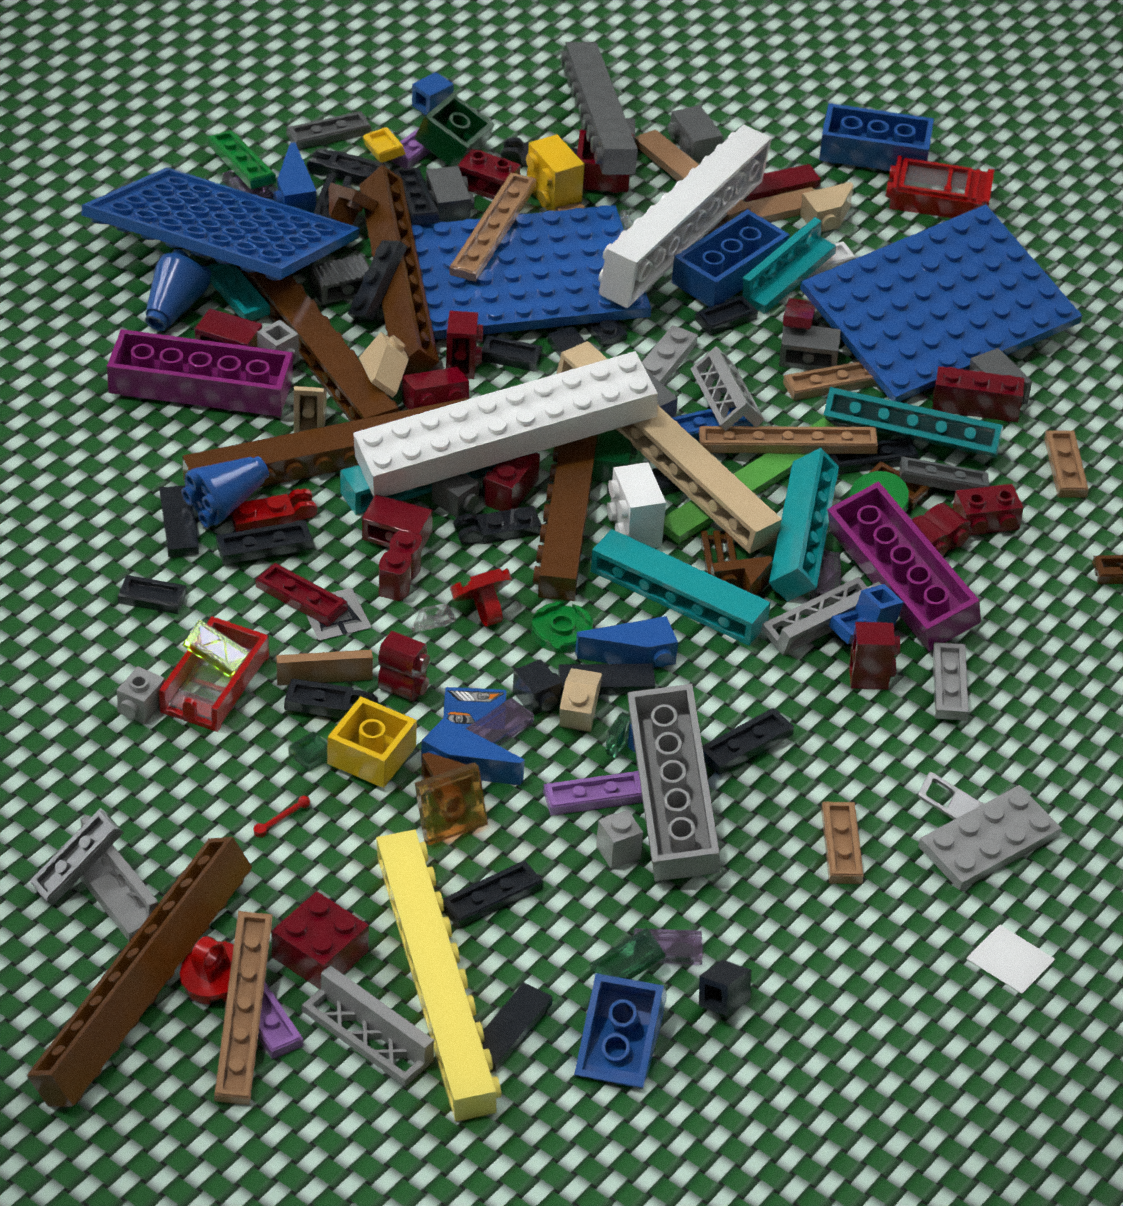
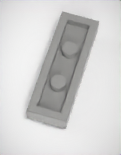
M672 325L642 361L644 368L664 385L695 347L698 335Z
M934 642L935 718L967 721L968 691L965 644Z

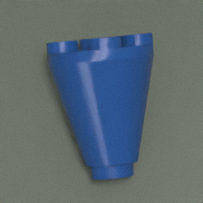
M174 249L172 253L161 255L155 267L147 303L146 323L157 331H164L167 327H170L206 292L212 275L210 269L199 265L190 259L185 251L180 249Z
M258 456L193 468L185 474L186 487L181 489V493L185 502L188 505H193L196 509L201 524L205 528H209L212 525H218L251 496L264 483V480L269 477V471L265 462Z

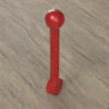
M305 795L299 797L296 804L265 824H256L253 827L254 835L259 838L264 837L267 834V829L298 809L309 807L311 803L309 797Z

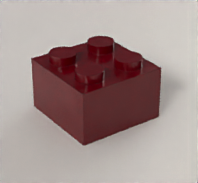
M580 130L577 156L584 163L583 189L628 193L630 174H602L599 164H595V153H591V142L587 141V131Z
M316 891L271 930L272 958L318 989H321V973L330 965L344 974L369 951V925Z

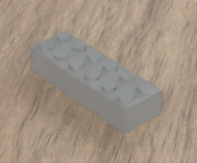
M692 684L627 692L654 881L721 873L718 841Z

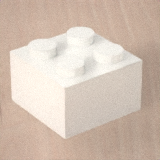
M649 462L614 467L613 480H610L608 484L611 502L607 503V515L610 521H614L615 531L650 547H662L666 501Z

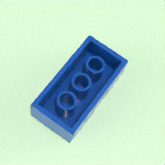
M828 103L819 160L829 163L854 165L856 167L881 169L883 171H890L891 165L896 166L898 155L902 156V159L909 158L927 161L934 118Z
M747 209L674 256L672 284L709 307L723 303L743 290V277L786 242L790 234Z

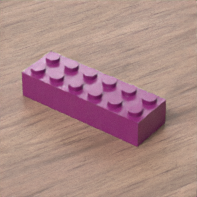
M121 329L107 364L108 393L281 417L293 380V352Z
M879 481L827 509L830 532L873 584L880 582L881 585L885 584L904 602L899 616L928 651L933 650L934 642L945 643L981 623L980 600Z

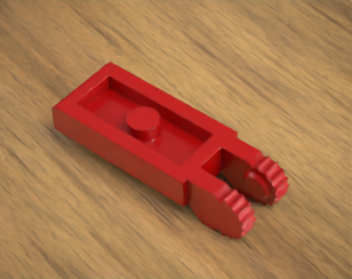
M302 488L301 490H293L289 495L283 494L244 501L230 514L236 532L310 518L317 513L318 509L314 501L311 502L313 498L311 491Z

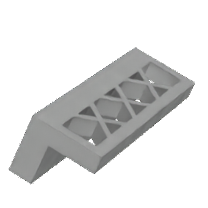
M717 346L690 368L716 419L725 431L742 416L755 427L765 420L735 364ZM710 366L708 372L702 373L707 367ZM714 379H718L716 386L711 387ZM722 393H726L724 400L719 401ZM736 407L730 414L727 415L729 408Z
M857 577L763 623L761 630L784 656L832 632L833 630L829 627L832 616L855 610L861 590L881 584L877 582L867 587L861 578ZM854 589H856V590L858 591V592H856V593H854V594H852V595L846 597L848 592H850V591H852V590H854ZM832 603V605L823 609V604ZM803 614L809 615L808 617L798 621L799 616ZM779 626L785 627L780 635L775 631V628Z
M90 815L80 819L81 827L91 818ZM113 844L80 877V880L128 941L132 939L158 905L156 898Z
M331 965L321 973V989L302 1004L303 1013L403 1086L408 1085L433 1063L434 1039ZM327 999L337 1007V1012H321L316 1007ZM342 1021H357L362 1025L363 1031H347L342 1027ZM382 1039L388 1044V1049L374 1050L368 1046L367 1040ZM408 1058L415 1064L404 1072L394 1065L393 1059Z

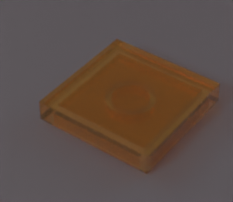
M473 762L414 783L423 838L428 845L488 825L480 770L476 763Z

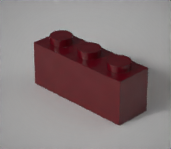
M938 366L932 409L951 414L1018 423L1025 378Z

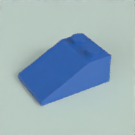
M595 974L574 1073L575 1076L644 1089L660 1032L667 998L664 985Z

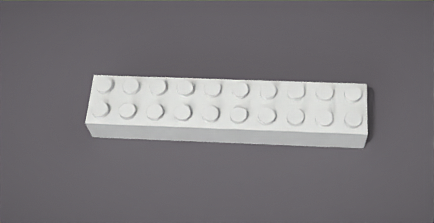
M742 125L736 132H732L723 144H718L711 155L705 156L700 165L692 168L688 175L682 181L679 180L669 193H664L661 200L657 204L651 205L646 214L641 218H637L633 225L627 231L624 230L613 244L610 243L606 246L603 252L604 267L598 278V281L601 282L598 294L626 308L633 304L673 266L674 256L702 239L741 199L743 200L762 182L772 137Z
M636 351L354 432L355 457L373 497L375 494L386 497L657 417L658 393Z

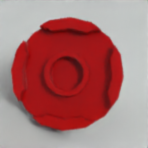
M509 569L487 571L470 577L471 580L464 587H462L461 582L450 587L454 601L474 599L480 620L485 627L502 622V609L496 591L512 582Z
M205 936L194 945L192 952L182 962L180 969V978L185 993L193 1001L204 1005L211 1004L210 1000L221 998L223 1002L227 1001L234 944L226 941H217L210 936Z

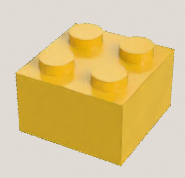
M558 134L529 142L528 155L526 156L527 176L536 179V188L532 193L539 200L541 206L545 207L548 211H556V207L582 202L584 163Z
M360 696L327 737V764L384 788L416 748L417 720Z

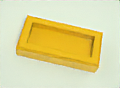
M387 127L363 136L364 144L379 162L383 163L405 155L404 146Z

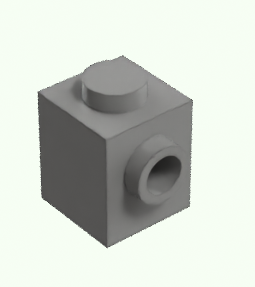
M278 320L257 332L258 348L293 352V364L299 361V334L284 322Z
M137 666L117 689L118 713L123 714L129 719L146 724L160 708L159 689L164 684L165 678Z
M629 810L610 814L598 820L596 847L611 869L641 859L643 831Z

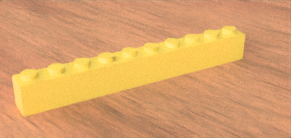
M416 830L376 837L378 862L430 1037L434 1039V1052L454 1120L456 1122L497 1113L496 1098L502 1096L499 1079L497 1076L491 1077L490 1070H493L489 1049L483 1050L481 1044L485 1041L481 1022H475L473 1018L476 1015L473 996H467L465 989H468L464 968L458 969L457 963H460L456 942L450 943L449 937H452L449 918L442 917L441 914L444 911L441 892H435L433 886H436V878L433 867H427L426 862L429 861L425 841L419 842Z

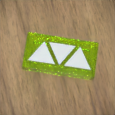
M200 619L195 623L182 644L183 647L231 679L250 653Z

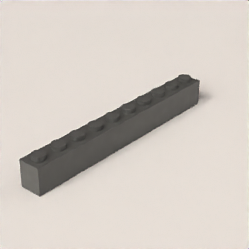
M565 42V51H561L560 65L564 67V77H568V87L571 88L572 98H575V107L579 109V119L583 120V130L587 131V141L591 142V153H595V164H599L602 174H635L637 147L597 42Z

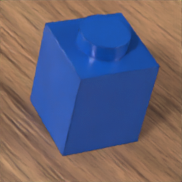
M437 72L413 83L412 106L427 115L453 93L454 84Z

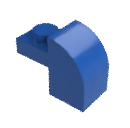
M885 584L861 590L855 610L832 616L829 627L847 644H852L855 622L893 623L894 626L904 602Z

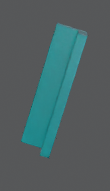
M814 217L743 277V297L755 309L763 314L768 312L795 289L801 281L808 278L836 254V245L821 237V220Z

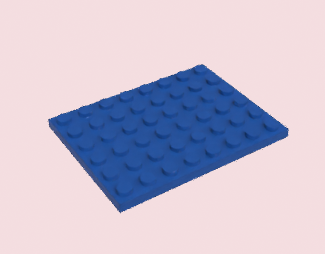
M168 167L83 204L81 212L82 216L91 218L92 222L96 224H110L116 226L118 231L135 232L141 234V237L146 240H160L165 242V245L168 247L188 249L193 255L209 256L215 258V261L221 264H234L240 266V269L246 272H259L265 274L266 278L271 280H282L284 277L295 273L318 259H322V257L335 252L337 249L358 239L360 232L359 227Z
M616 205L518 214L476 282L449 275L451 264L480 219L411 225L435 340L447 338L449 310L478 312V324H483V335L596 323L605 320L651 317V306L646 291L628 308L598 294L601 283L598 281L605 261L603 259V252L606 246L610 243L613 244L624 231Z
M987 205L978 207L801 281L800 286L802 292L828 324L834 329L841 330V340L869 374L873 376V379L889 399L896 402H901L935 387L938 366L969 370L970 358L997 348L1005 355L1011 354L1080 324L1082 314Z

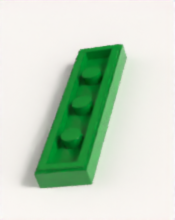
M232 130L207 137L208 146L250 189L276 183V174Z

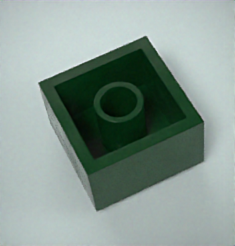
M452 93L424 116L414 139L446 164L453 167L457 166L472 148L481 150L485 146L495 124Z

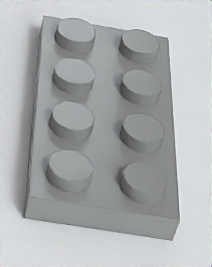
M1018 785L921 837L918 847L959 890H962L1059 837L1062 828Z

